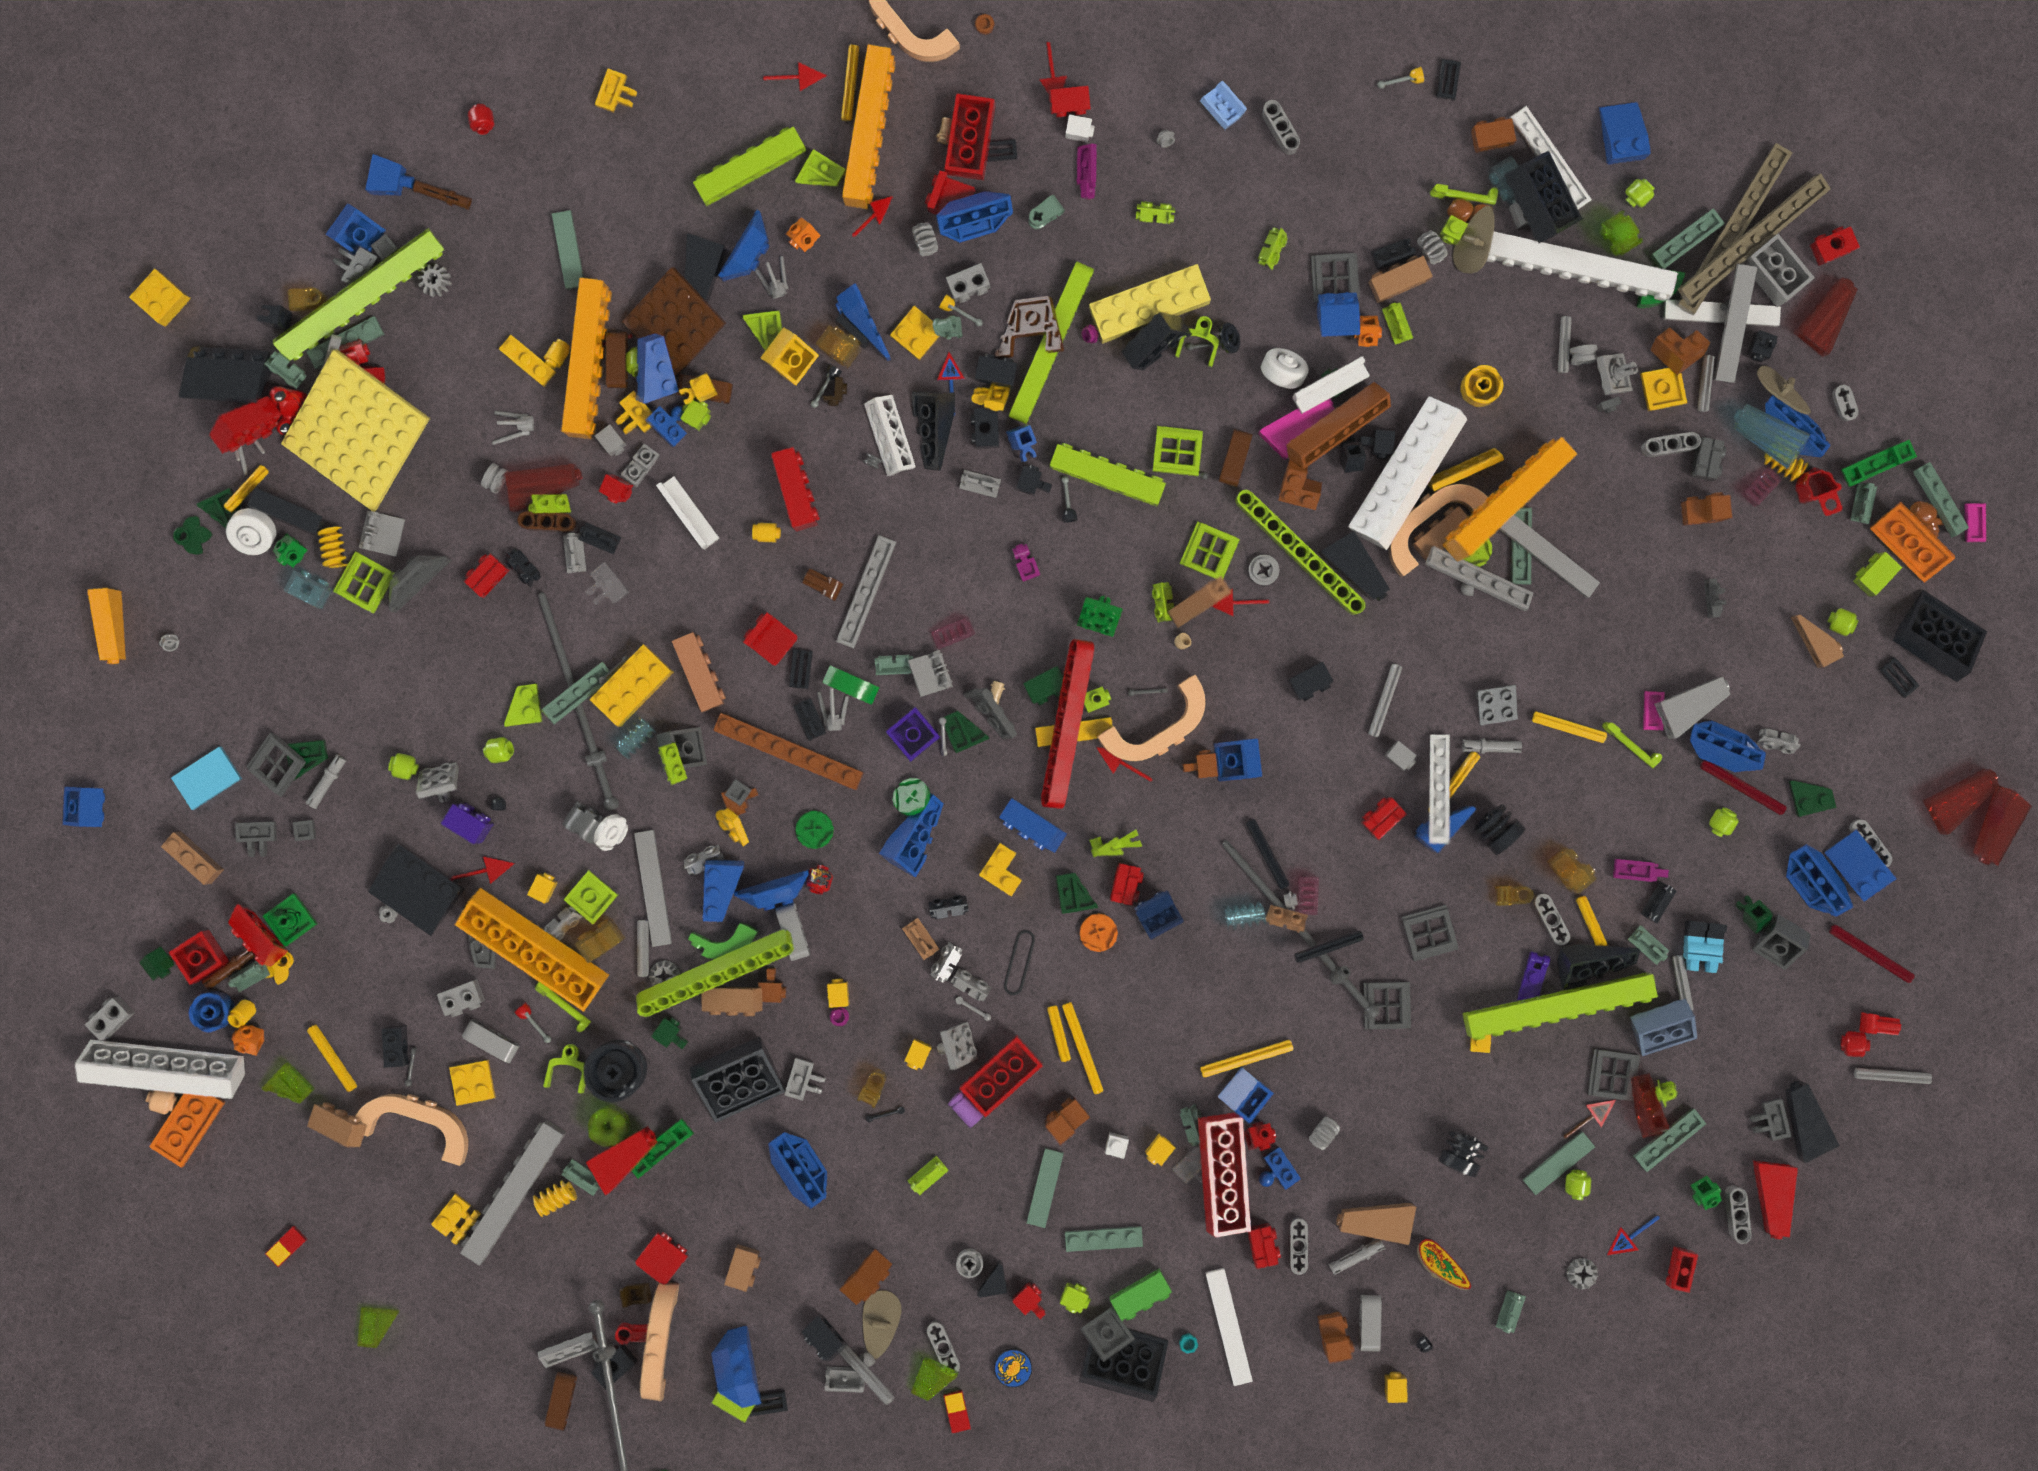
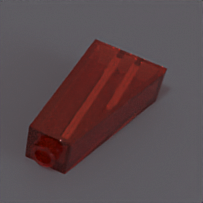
M1844 277L1837 280L1793 333L1821 357L1829 355L1833 349L1858 290L1854 283Z
M575 464L505 472L510 511L519 512L528 508L529 504L533 503L531 495H558L579 486V480H582L581 469L577 468Z
M1982 769L1924 799L1923 802L1941 835L1950 834L2000 786L1998 776L1991 769Z
M1997 785L1973 850V853L1979 857L1978 861L1985 865H1990V863L1999 865L2032 807L2014 790Z

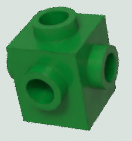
M286 533L275 544L273 552L277 556L276 560L284 566L288 564L294 568L302 560L307 549L301 542Z
M1708 1176L1691 1185L1694 1202L1698 1206L1701 1205L1704 1210L1713 1208L1722 1201L1719 1194L1721 1189Z

